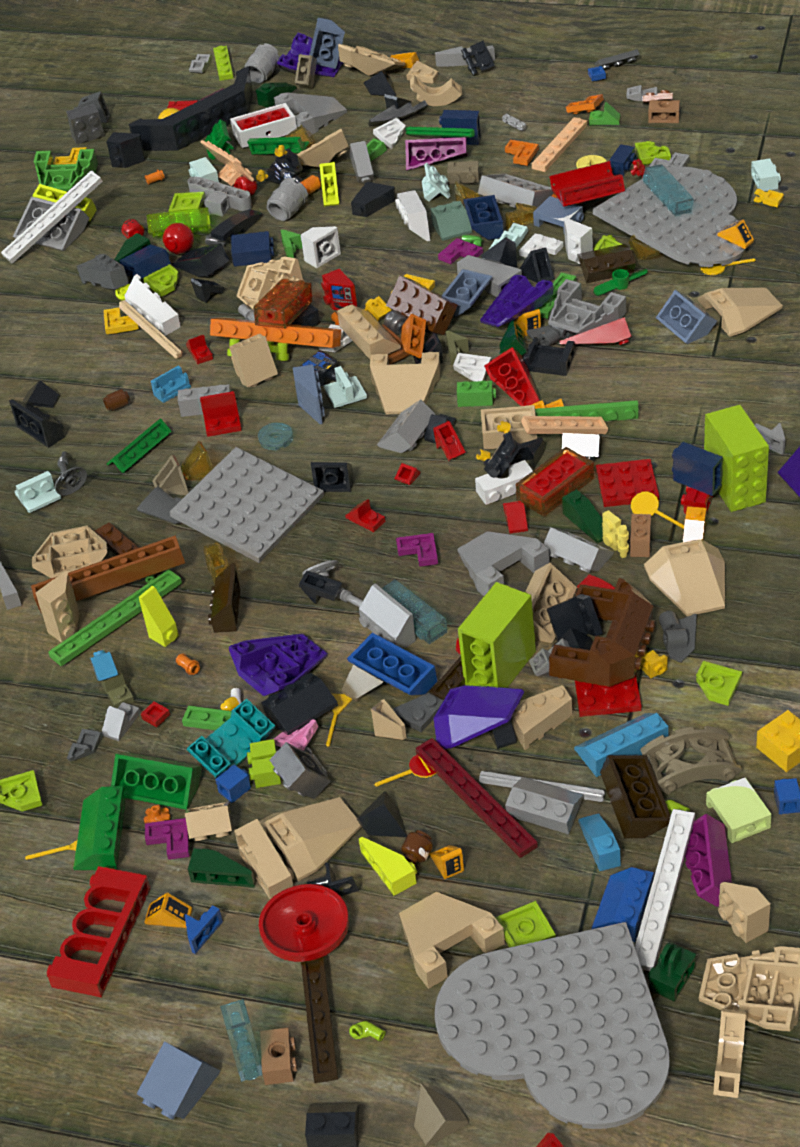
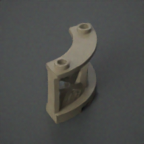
M704 726V729L694 730L693 727L675 730L676 734L665 738L661 735L640 749L642 755H647L660 790L667 794L683 785L698 780L719 779L729 781L742 770L741 766L736 764L727 742L729 738L727 730L717 727ZM688 747L706 754L697 764L678 760L683 754L684 748ZM658 760H660V761L662 762V763L659 765V767H658V764H657V761H658ZM667 767L666 776L662 777L661 772Z

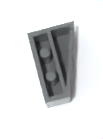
M99 254L94 259L77 266L81 281L84 284L91 282L95 286L98 283L101 284V287L114 290L129 284L124 266L106 254Z

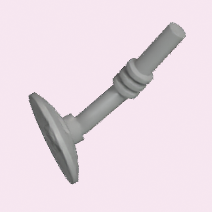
M338 560L322 562L302 572V575L304 576L306 571H310L328 578V572L333 570L339 562ZM341 588L337 595L338 599L346 603L350 602L358 607L363 602V600L353 596L350 591Z

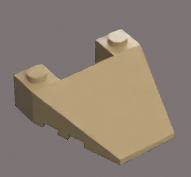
M439 352L422 353L421 364L389 365L388 354L371 355V380L385 414H400L420 399L425 404L427 403L428 396L434 391L436 382L438 383L440 380L441 365Z
M439 892L431 894L399 913L415 971L428 989L448 978L446 961L440 955L443 951L469 936L473 938L484 953L492 952L505 944L504 928L490 912Z

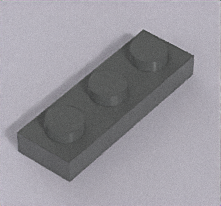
M638 49L600 59L594 65L595 67L602 66L605 70L611 65L616 67L622 65V62H634L640 54Z

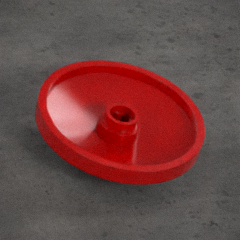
M315 884L297 885L279 892L267 902L259 917V932L265 947L275 956L294 962L311 961L329 954L340 945L349 928V915L344 900L335 891Z

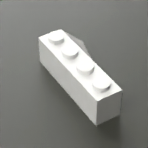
M416 191L398 193V199H395L399 214H401L404 220V224H407L411 231L426 241H430L426 209Z
M136 274L125 294V300L165 336L179 329L181 326L178 314L166 302L162 303L160 296L156 292L152 293L149 290L150 286L146 282L143 284L140 281L141 277Z

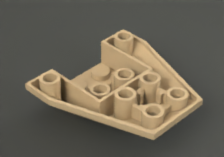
M720 288L698 297V301L705 309L714 307L722 316L721 328L729 337L746 332L783 307L767 288Z
M696 539L663 546L644 564L650 581L686 616L725 609V561L719 549L706 541Z
M340 797L276 812L259 821L267 836L273 839L285 855L287 866L292 870L298 881L317 872L362 827L357 821L356 816Z

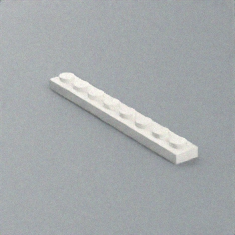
M90 171L8 245L1 254L13 264L103 182L102 179L93 171Z
M673 809L635 944L641 968L645 971H650L653 966H656L695 820V813Z

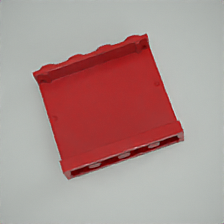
M610 161L549 176L552 192L563 207L625 191L622 174L616 176L612 174Z

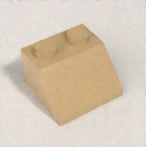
M229 801L189 808L185 812L189 839L194 838L195 841L207 839V835L216 834V837H223L229 835L228 832L233 829Z

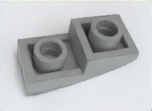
M564 639L555 644L570 647ZM553 647L549 651L542 648L529 660L536 676L549 672V656Z

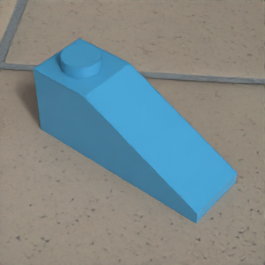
M600 814L578 819L599 872L621 866L618 843L613 832Z

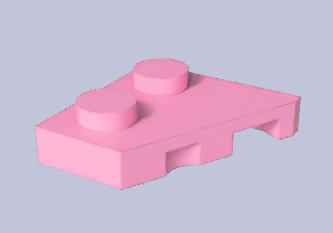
M311 720L308 724L290 735L284 732L280 733L274 738L276 746L282 747L287 742L305 750L318 728L316 720Z

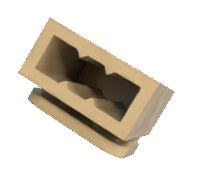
M257 334L229 346L236 374L240 377L241 383L246 387H255L259 382L271 380L273 376L278 374L265 336Z

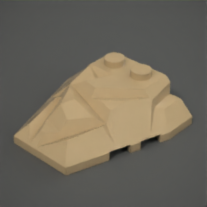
M780 946L774 947L775 952L760 954V951L757 950L752 951L751 956L739 957L737 954L707 959L699 1001L719 1010L746 1012V1021L762 1028L790 1032L797 1025L800 1012V948Z

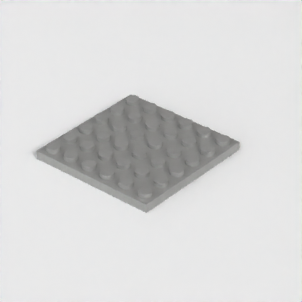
M235 447L170 511V517L260 563L324 496V491Z

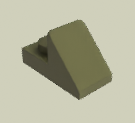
M445 331L450 363L454 365L458 353L469 352L468 339L451 331Z
M122 673L101 682L115 708L118 709L122 702L127 704L134 702Z

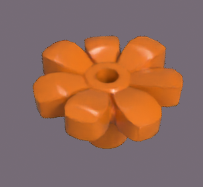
M155 805L145 811L146 816L143 818L144 823L170 820L171 816L168 808L161 809L160 805Z

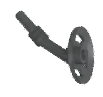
M66 451L62 452L57 463L61 475L55 483V491L59 495H69L76 492L85 483L87 478V472L82 467L67 469L69 460L68 452Z

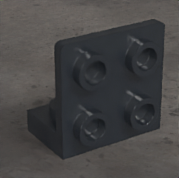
M580 594L547 608L557 641L570 628L585 635L598 636L603 634L590 596Z

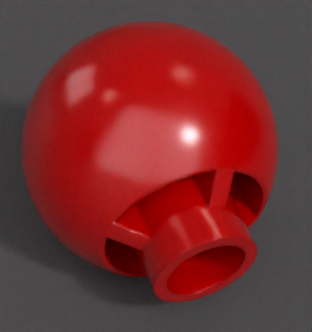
M173 223L163 233L164 246L173 254H184L192 248L194 234L186 224Z

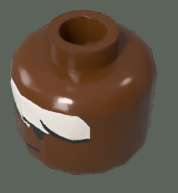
M420 830L409 833L401 846L405 859L413 864L425 862L433 849L431 837Z

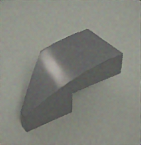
M82 729L77 743H72L67 756L68 761H74L95 753L103 737L102 733Z

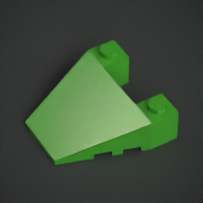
M80 149L76 164L53 165L54 160L51 151H36L34 158L39 184L63 191H69L90 171L96 173L98 165L94 149Z

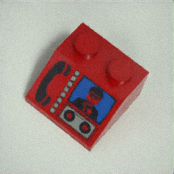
M340 268L322 275L323 282L321 285L325 293L323 299L326 305H329L333 310H340L349 305L357 307L355 285Z

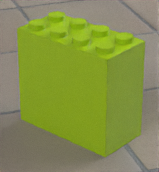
M741 405L705 414L704 450L723 457L722 486L717 492L730 512L765 503L769 445Z
M496 582L459 626L458 635L463 677H465L464 685L508 688L534 655L536 646L532 597L530 594Z

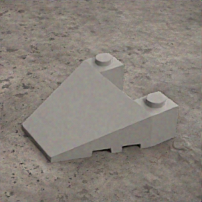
M282 93L274 97L275 106L286 103L293 114L299 113L295 115L297 133L302 138L318 132L319 128L327 126L330 120H336L347 113V109L334 97L296 93Z
M566 279L558 288L557 298H555L554 308H552L548 324L578 334L621 319L626 314V296L611 292L601 305L598 306L581 301V283Z
M487 531L457 549L465 567L469 571L471 579L475 583L477 591L483 596L487 594L496 582L504 585V577L500 571L515 562L520 561L533 573L549 563V548L537 538Z

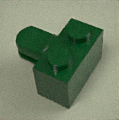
M668 942L659 956V963L649 971V989L675 1002L696 968V954Z

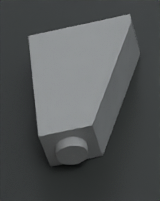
M366 142L351 143L350 160L358 183L365 184L366 182H371L374 174Z

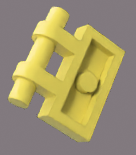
M608 510L602 514L603 542L615 551L618 550L620 557L625 558L629 551V544L627 543L629 532L627 526L621 525V519Z

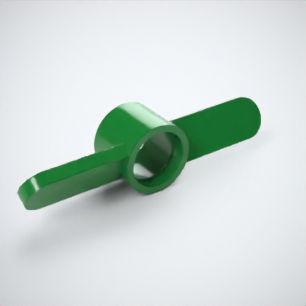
M624 269L615 270L612 273V280L596 286L593 293L596 296H601L615 289L624 290L628 288L630 280L647 274L648 270L643 269L631 275Z

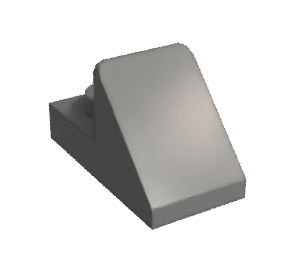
M756 423L755 427L769 445V449L783 455L785 453V436L781 423L772 430Z
M124 702L121 703L118 709L109 706L102 735L120 741L140 715V709Z

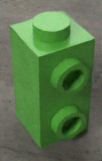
M492 381L457 382L458 407L493 406V398H496V388L492 387Z

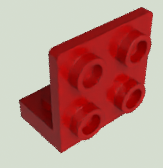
M234 391L200 397L207 437L242 431Z

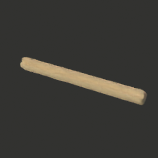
M127 301L119 302V308L175 359L182 357L183 352Z

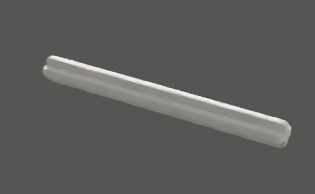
M481 771L479 781L484 784L512 788L522 777ZM527 778L581 794L584 800L603 802L605 797L603 789Z

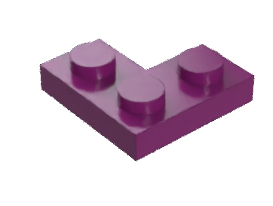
M456 238L438 254V260L452 264L460 256L466 257L470 255L478 258L483 253V248Z
M433 533L396 538L398 556L417 554L419 567L438 564Z
M186 818L145 823L146 845L167 843L168 860L190 857Z

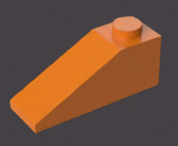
M410 314L402 325L401 341L406 353L421 359L426 320Z

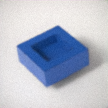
M602 66L588 69V75L592 81L606 79V73Z

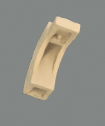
M415 75L410 79V88L415 93L417 92V100L420 102L425 100L429 106L447 105L462 95V87L452 78L443 86L437 88L425 85Z
M722 1009L713 1095L734 1098L739 1096L746 1012L729 1009Z

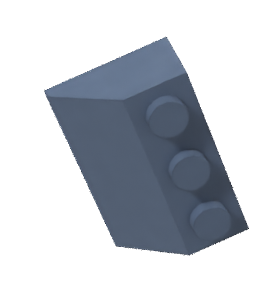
M319 17L309 55L317 59V65L336 69L339 58L338 45L342 44L345 32L332 20Z
M465 269L461 270L442 294L443 297L458 304L453 316H459L473 305L492 280L491 275Z
M677 290L672 293L656 316V319L686 344L708 335L717 322L694 301Z

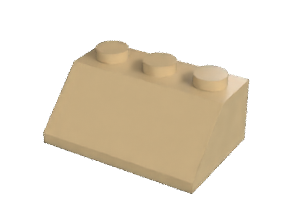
M534 405L481 409L484 449H496L503 441L504 433L497 431V426L501 425L500 421L511 424L509 432L512 433L513 439L520 444L537 439V434H527L521 423L523 416H535Z
M65 571L36 592L47 631L61 643L77 632L80 614L68 572Z

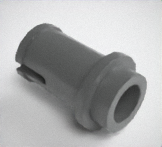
M211 234L206 235V245L221 243L225 247L226 242H220L222 240L211 237Z

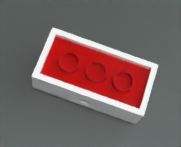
M286 103L230 119L233 135L242 148L249 147L247 141L250 138H277L297 132L295 116Z

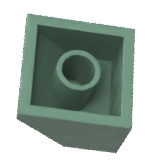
M454 201L430 208L432 225L442 241L472 233L466 209L461 201Z

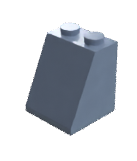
M164 1041L137 1095L144 1098L143 1104L153 1109L156 1106L163 1109L162 1115L174 1120L175 1116L184 1119L221 1070L185 1050Z

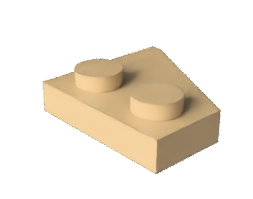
M416 61L406 75L407 80H410L415 75L420 81L432 84L439 76L437 70L419 61Z

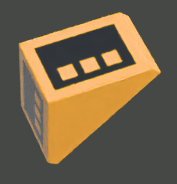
M744 219L726 226L717 234V236L744 249L754 242V238Z
M539 309L525 313L515 320L525 336H528L527 330L541 327Z
M448 845L430 853L444 880L464 871L461 848Z
M165 893L149 904L144 923L147 925L186 928L185 914L191 917L193 909L178 898Z

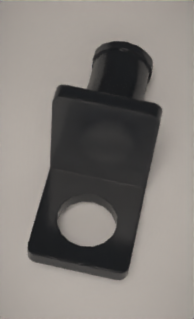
M329 862L325 863L326 873L324 876L307 880L308 884L327 887L335 891L340 897L359 891L353 876L336 881ZM343 884H351V885H352V886H351L350 888H348V889H341V888H340V886L343 885Z

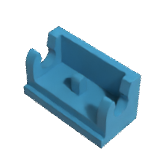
M179 365L151 380L154 396L163 403L177 396L178 390L191 388L187 373H182Z

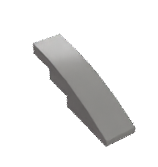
M493 45L487 46L492 60L495 61ZM463 47L435 52L436 66L468 65L462 57L461 50ZM474 57L471 58L473 63H477Z

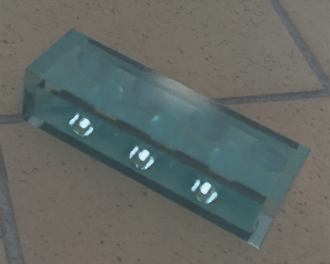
M662 164L645 167L643 182L674 216L692 211L694 198Z
M393 580L382 588L413 614L414 631L421 640L431 644L447 633L446 618L397 580Z
M244 999L220 1006L240 1080L242 1082L256 1079L258 1076L263 1075L262 1066Z

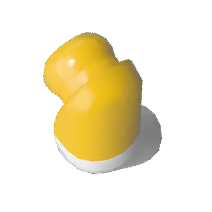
M233 688L231 690V697L221 704V710L232 711L241 703L240 689Z

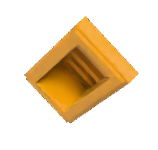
M416 52L390 56V58L405 62L406 64L402 66L403 68H412L416 61H419Z

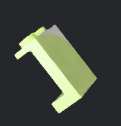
M746 778L734 780L727 785L713 788L707 792L706 805L708 808H714L727 827V837L731 843L771 828V813Z

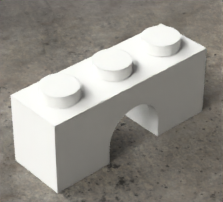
M525 460L508 466L509 477L493 478L489 474L475 478L476 492L485 505L524 491L521 489V486L535 476L534 471Z

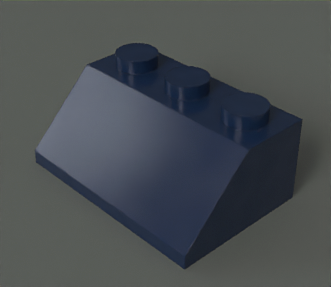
M495 195L463 199L471 229L488 240L500 238L503 234V220Z

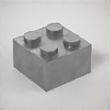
M94 103L66 111L71 134L77 145L104 137L99 111Z
M287 742L270 759L274 766L273 771L284 780L283 785L290 791H297L302 797L308 796L315 799L331 782L310 753Z

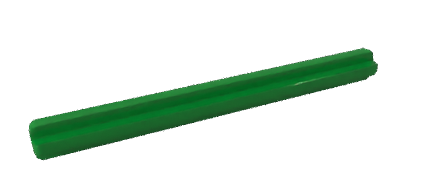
M407 127L405 129L407 135L468 138L475 136V130L468 128Z

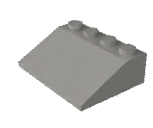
M506 173L482 175L478 190L480 195H495L496 202L502 204L509 203V206L514 208L522 207L527 212L536 210L549 196L553 195L551 187Z
M31 197L13 238L16 239L55 202ZM74 207L35 244L64 251L84 231L89 217L81 209Z

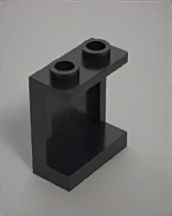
M534 337L532 343H529L528 353L524 355V362L530 372L567 376L575 356V342L568 340L565 348L539 345L538 337Z

